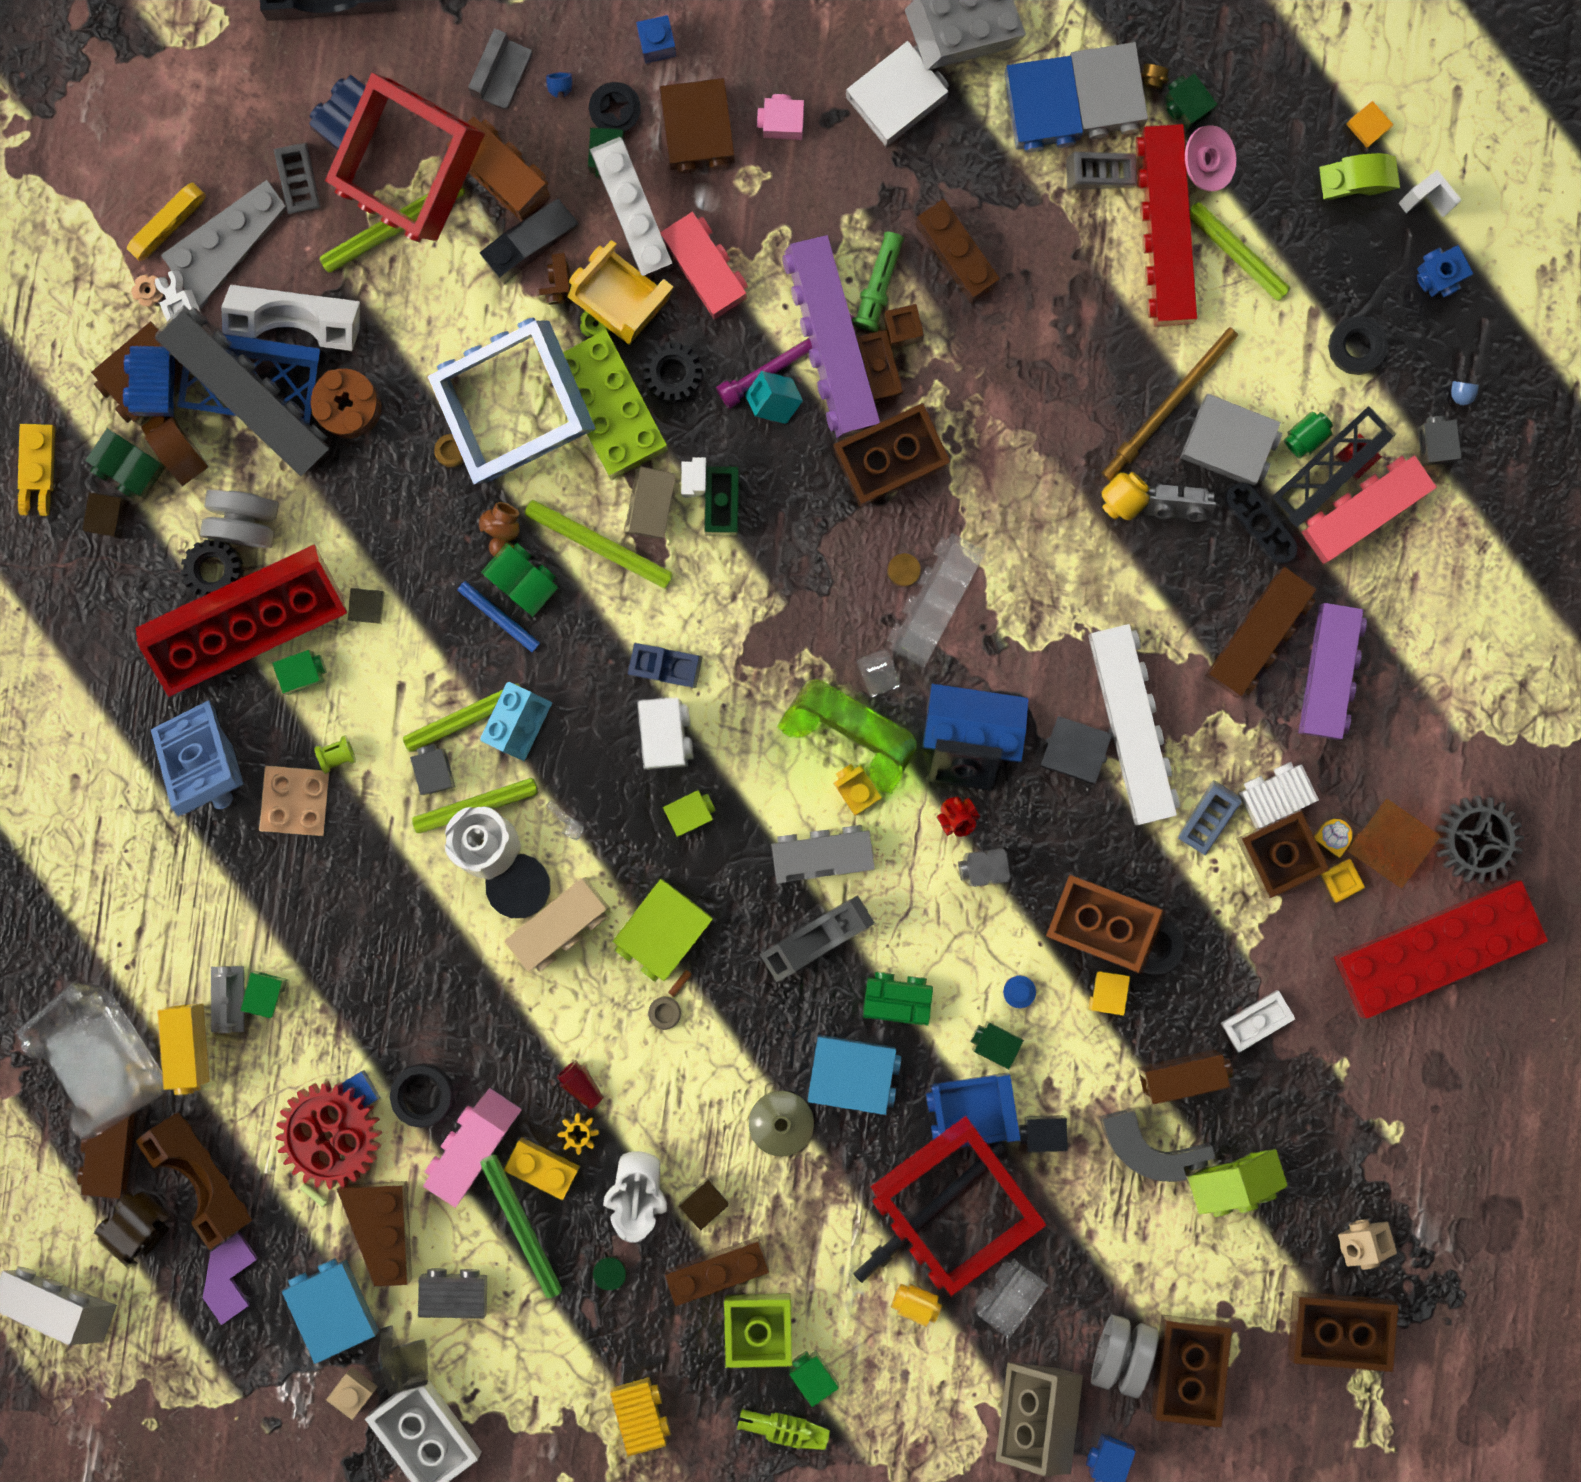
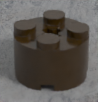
M130 1192L125 1194L116 1205L118 1211L110 1220L108 1218L104 1219L94 1231V1234L98 1236V1243L127 1269L138 1264L134 1258L140 1253L146 1257L160 1243L170 1229L165 1224L173 1223L174 1220L171 1215L145 1192L136 1193L134 1196Z

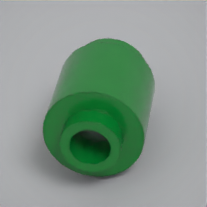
M1311 411L1287 432L1288 436L1283 441L1297 458L1301 459L1305 455L1310 456L1333 436L1331 431L1333 424L1324 413L1319 412L1316 414Z

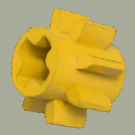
M577 1112L575 1121L572 1123L564 1118L562 1122L567 1129L557 1134L558 1137H565L567 1141L564 1145V1150L570 1146L576 1147V1152L580 1155L582 1146L585 1144L591 1149L594 1148L595 1145L590 1138L591 1136L598 1135L599 1130L591 1129L590 1124L594 1119L593 1117L584 1121L581 1120V1115ZM576 1125L580 1126L581 1131L587 1132V1135L583 1136L581 1142L577 1141L576 1136L570 1135V1132L574 1131Z

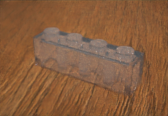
M951 533L948 540L943 537L941 538L933 555L938 557L934 567L926 566L918 581V584L923 586L917 597L911 595L902 611L907 614L903 625L895 624L887 641L892 643L889 651L921 668L925 667L984 557L985 550Z

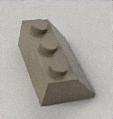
M1008 1362L996 1461L1043 1476L1071 1474L1083 1375L1059 1368Z

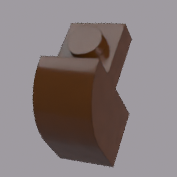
M153 416L147 423L141 426L146 435L145 439L152 450L182 486L209 468L197 447L185 435L174 416Z

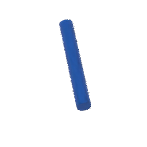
M467 581L460 585L457 590L530 652L533 653L540 645L538 640Z

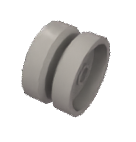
M206 491L204 507L212 513L224 515V518L207 517L203 519L200 537L236 545L272 548L274 531L268 526L256 524L255 521L270 522L277 519L279 502L239 491Z
M1111 1314L1097 1346L1091 1374L1092 1385L1109 1390L1118 1380V1388L1121 1394L1136 1399L1140 1397L1153 1364L1157 1347L1158 1329L1140 1323L1131 1333L1130 1321L1127 1318Z

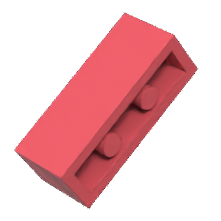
M692 211L660 232L666 248L715 320L747 299L745 289L748 288V285L739 271L733 273L729 268L727 262L730 261V257L721 244L715 246L709 235L713 232L703 217L697 219Z

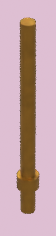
M1229 327L1129 442L1124 441L1116 450L1117 455L1101 472L1108 481H1112L1127 463L1131 464L1139 455L1138 450L1239 336L1234 329Z

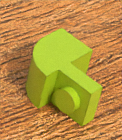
M1383 153L1355 155L1342 158L1341 162L1320 167L1323 199L1333 200L1357 193L1374 195L1400 188L1397 160L1394 155Z

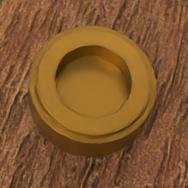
M447 434L438 439L434 447L437 460L443 466L449 468L462 465L464 460L453 434Z
M907 553L898 554L893 557L887 567V574L891 582L901 587L912 585L919 578L921 572L918 560Z

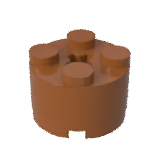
M336 369L327 371L315 384L311 394V408L314 417L328 432L339 438H357L372 430L379 421L382 404L378 391L363 374L355 370ZM349 397L353 405L352 407L346 406L343 411L340 403L342 400L346 401Z

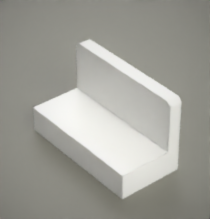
M1437 169L1415 186L1399 202V205L1407 213L1427 198L1439 214L1444 217L1461 202V198Z

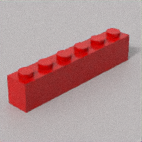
M1183 124L1146 126L1141 132V137H1136L1137 157H1142L1143 169L1138 170L1139 189L1145 190V201L1140 204L1141 220L1147 221L1148 234H1143L1144 254L1149 253L1150 266H1145L1146 286H1151L1152 298L1147 300L1148 318H1154V327L1194 324L1197 320L1187 169L1185 164Z

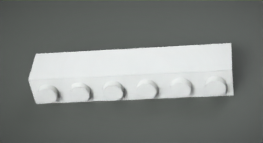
M1130 624L1091 633L1088 637L1114 736L1134 824L1140 825L1177 816L1175 809L1180 808L1176 789L1170 790L1168 777L1172 776L1168 757H1162L1160 745L1164 744L1163 733L1160 725H1154L1152 713L1156 712V705L1152 693L1147 694L1144 681L1149 680L1147 668L1144 662L1139 663L1136 650L1141 649L1138 633L1136 630L1131 631Z

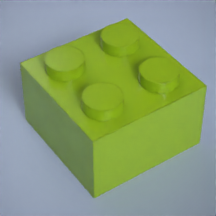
M791 1293L725 1295L726 1368L792 1366Z

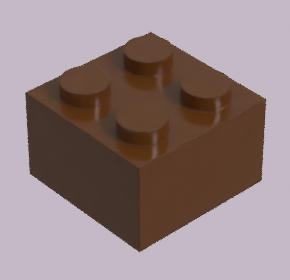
M1297 810L1262 828H1257L1236 838L1264 898H1272L1330 870L1301 810Z

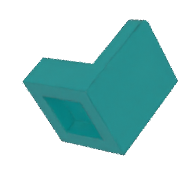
M764 371L760 372L745 393L755 417L780 423H787L803 402L791 378Z

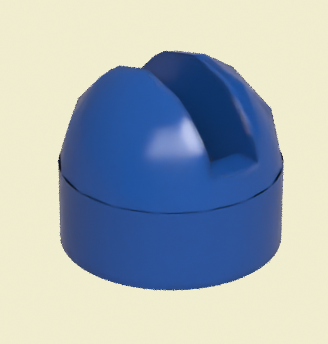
M557 72L546 75L548 92L558 98V92H563L564 97L568 96L573 85L572 74Z

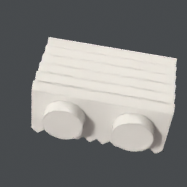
M1288 762L1274 769L1275 776L1265 781L1262 776H1259L1244 783L1246 790L1240 792L1239 795L1255 828H1262L1319 800L1302 764L1293 766L1292 762Z

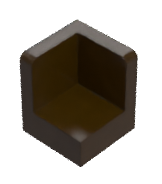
M89 492L82 527L83 531L121 539L128 501L119 497Z
M709 1176L679 1203L681 1210L700 1231L729 1205L727 1199L713 1185V1180Z

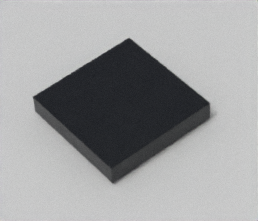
M937 739L928 781L993 791L1001 762L1002 748Z

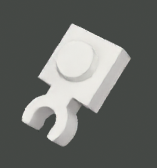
M179 271L168 272L171 279L170 286L166 277L155 279L157 289L165 294L166 300L160 302L166 321L183 305L189 310L194 307L200 312L192 290L183 291V277Z

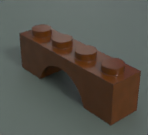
M179 1111L136 1140V1143L153 1168L168 1167L184 1174L194 1186L198 1204L191 1224L209 1250L252 1221L246 1206L238 1200L230 1188L227 1178L219 1172L211 1160L208 1150L200 1144L192 1132L190 1124L183 1119Z

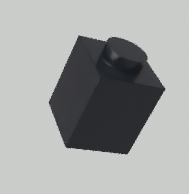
M1064 1115L1024 1116L1025 1124L1019 1125L1020 1144L1026 1145L1028 1153L1068 1151L1067 1118Z

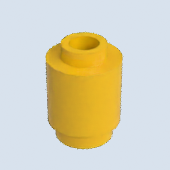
M901 1283L895 1293L891 1308L897 1310L898 1315L926 1327L929 1321L936 1322L942 1304L937 1303L938 1295L912 1284L906 1286Z

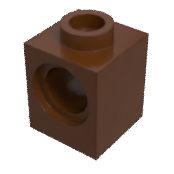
M917 304L884 311L883 319L891 349L923 341L924 333Z

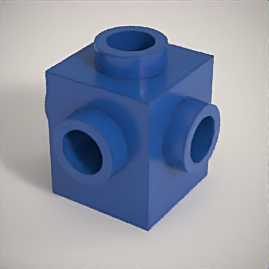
M1459 245L1445 252L1438 248L1423 256L1425 262L1417 268L1419 272L1417 274L1418 282L1425 292L1429 291L1431 297L1442 293L1445 298L1461 289L1459 283L1473 275Z

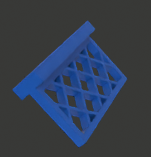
M223 334L232 343L229 348L237 356L244 354L247 358L259 359L253 363L255 366L263 360L273 362L280 373L271 381L275 382L281 376L286 379L295 392L286 397L284 401L287 402L295 395H298L305 404L303 419L310 424L312 410L311 394L315 386L320 349ZM278 363H285L291 365L285 370H282ZM296 365L310 367L309 381L297 389L286 373ZM183 366L177 407L236 416L229 408L223 407L216 396L204 384L202 385L210 394L209 397L199 404L185 402L187 387L198 379L195 377L188 382L189 370ZM308 386L305 400L300 392ZM213 398L218 406L205 405V403Z

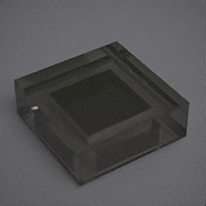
M351 588L348 621L381 624L385 592Z

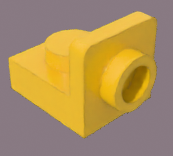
M851 763L836 773L838 780L833 784L854 816L882 798L861 765L854 768Z

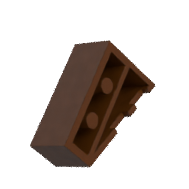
M407 1181L348 1184L345 1187L339 1186L337 1188L338 1195L374 1287L408 1285L412 1280Z

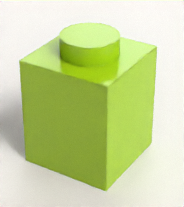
M699 790L663 807L677 837L712 821L711 813L716 811L708 793L702 796Z

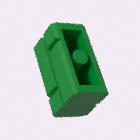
M875 972L874 977H867L863 1017L928 1026L933 986L926 985L927 978L908 976L907 982L894 980L895 974Z

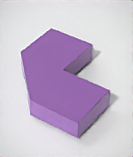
M240 1232L210 1253L203 1299L221 1325L250 1305L232 1277L256 1261L258 1257Z

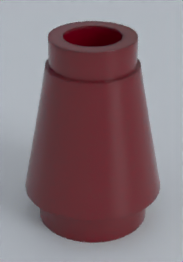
M577 1060L568 1064L557 1075V1079L561 1082L559 1086L583 1105H586L589 1110L594 1108L604 1098L584 1064L580 1065Z

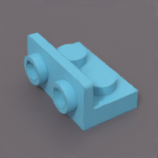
M507 682L480 740L504 753L525 761L552 702L511 682Z

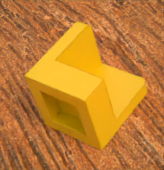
M1097 972L1093 996H1090L1088 1009L1124 1015L1130 976Z

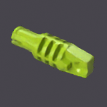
M743 1408L741 1410L740 1417L753 1420V1423L739 1420L737 1430L741 1429L765 1435V1439L768 1442L797 1449L825 1450L827 1447L830 1431L810 1423L806 1419L777 1412L775 1414L771 1413V1416Z

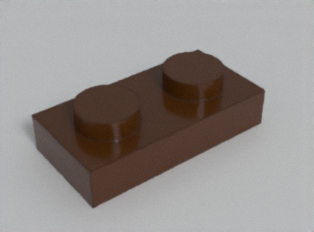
M886 329L856 337L874 401L903 394Z

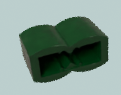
M108 428L85 460L93 465L90 472L106 482L111 477L120 483L117 489L133 500L136 495L145 499L166 468L162 463Z

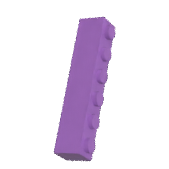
M828 235L792 243L785 250V255L782 257L783 266L786 274H791L794 286L791 287L794 304L796 306L800 305L803 318H800L802 333L804 337L810 339L812 349H809V359L812 367L817 368L819 373L818 391L821 399H826L829 412L826 413V419L829 429L835 431L837 439L857 434L880 423Z

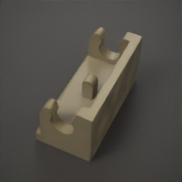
M639 467L635 470L624 533L655 539L664 538L675 473Z

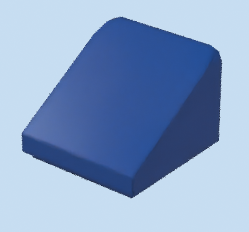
M365 1070L342 1083L343 1092H346L351 1087L355 1088L353 1096L355 1099L362 1095L366 1096L362 1103L364 1108L381 1098Z

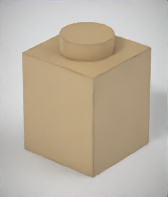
M351 1367L326 1400L353 1420L378 1386Z

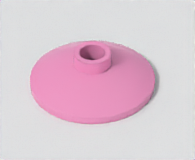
M1207 125L1198 128L1190 136L1186 145V169L1193 183L1200 189L1210 192L1221 190L1228 185L1235 172L1236 151L1230 136L1218 126Z

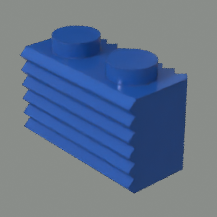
M130 346V354H126L124 357L125 374H129V387H125L123 390L124 407H128V412L134 416L173 417L175 357L164 347Z

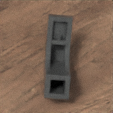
M857 895L762 952L760 956L776 982L842 942L866 930L875 922Z
M1132 1108L1100 1116L1105 1137L1114 1153L1129 1168L1144 1177L1165 1182L1187 1180L1184 1171L1185 1166H1188L1189 1170L1200 1169L1208 1166V1160L1215 1159L1213 1147L1208 1142L1170 1152L1159 1151L1150 1147L1141 1135L1136 1114Z

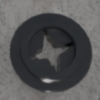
M608 82L598 87L592 94L589 102V114L597 128L621 129L625 133L636 125L641 114V104L638 95L630 86L621 82ZM611 96L617 105H625L624 108L620 109L621 120H618L613 113L607 114L606 112L610 108L609 97Z

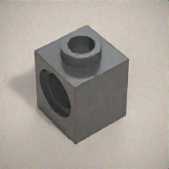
M1445 415L1426 418V423L1417 428L1422 466L1454 463L1460 460L1461 451L1457 420L1446 421Z
M436 744L417 749L418 755L410 757L420 795H428L456 787L446 749L437 750Z

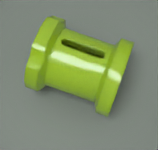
M346 735L340 737L338 742L325 747L319 745L314 748L324 774L329 773L331 768L346 762L350 764L356 763L354 751Z

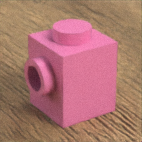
M774 94L772 99L765 98L764 108H758L757 128H763V138L802 140L804 100H791V96L785 94Z

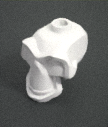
M642 1151L628 1152L620 1157L615 1185L609 1189L604 1197V1206L615 1210L611 1215V1222L618 1236L624 1241L638 1242L644 1239L655 1225L656 1220L653 1215L667 1212V1201L660 1190V1160L656 1156Z

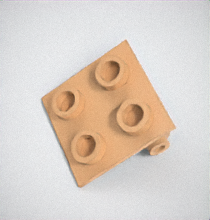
M265 766L259 831L324 836L329 773L324 774L322 770Z

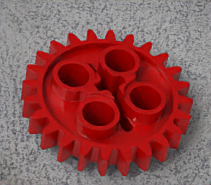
M329 1081L322 1083L321 1088L314 1083L309 1086L308 1091L304 1088L298 1091V1098L293 1096L287 1100L291 1108L286 1107L280 1111L281 1115L286 1119L277 1122L276 1126L283 1129L284 1132L275 1136V1139L284 1141L285 1145L277 1151L278 1153H288L289 1157L285 1159L283 1164L294 1163L295 1168L292 1171V1175L294 1176L302 1171L304 1173L303 1183L315 1178V1188L323 1185L325 1180L328 1189L334 1188L337 1181L341 1187H345L349 1184V1179L355 1182L361 1178L359 1172L365 1174L370 1170L367 1162L373 1163L377 1160L378 1157L371 1151H376L382 1146L379 1142L374 1141V1138L380 1136L382 1131L373 1129V1125L380 1118H370L369 1113L374 1109V1106L371 1105L364 1108L362 1103L366 1096L362 1095L355 1099L353 1097L354 1087L343 1092V1084L341 1082L336 1084L333 1090ZM328 1106H333L337 1109L339 1113L338 1120H334L329 1116ZM313 1110L317 1112V1116L313 1115ZM302 1123H306L311 1127V1137L303 1133L301 1129ZM328 1131L333 1135L330 1139L325 1137V1133ZM346 1133L353 1135L356 1139L355 1148L346 1143ZM320 1150L329 1155V1164H325L320 1160ZM341 1154L345 1156V1160L341 1159Z

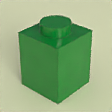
M306 650L272 662L283 694L290 695L325 682L322 675L327 673L321 655L316 656L312 650Z
M817 1350L811 1354L805 1351L792 1360L793 1367L789 1369V1375L811 1407L839 1389V1382Z

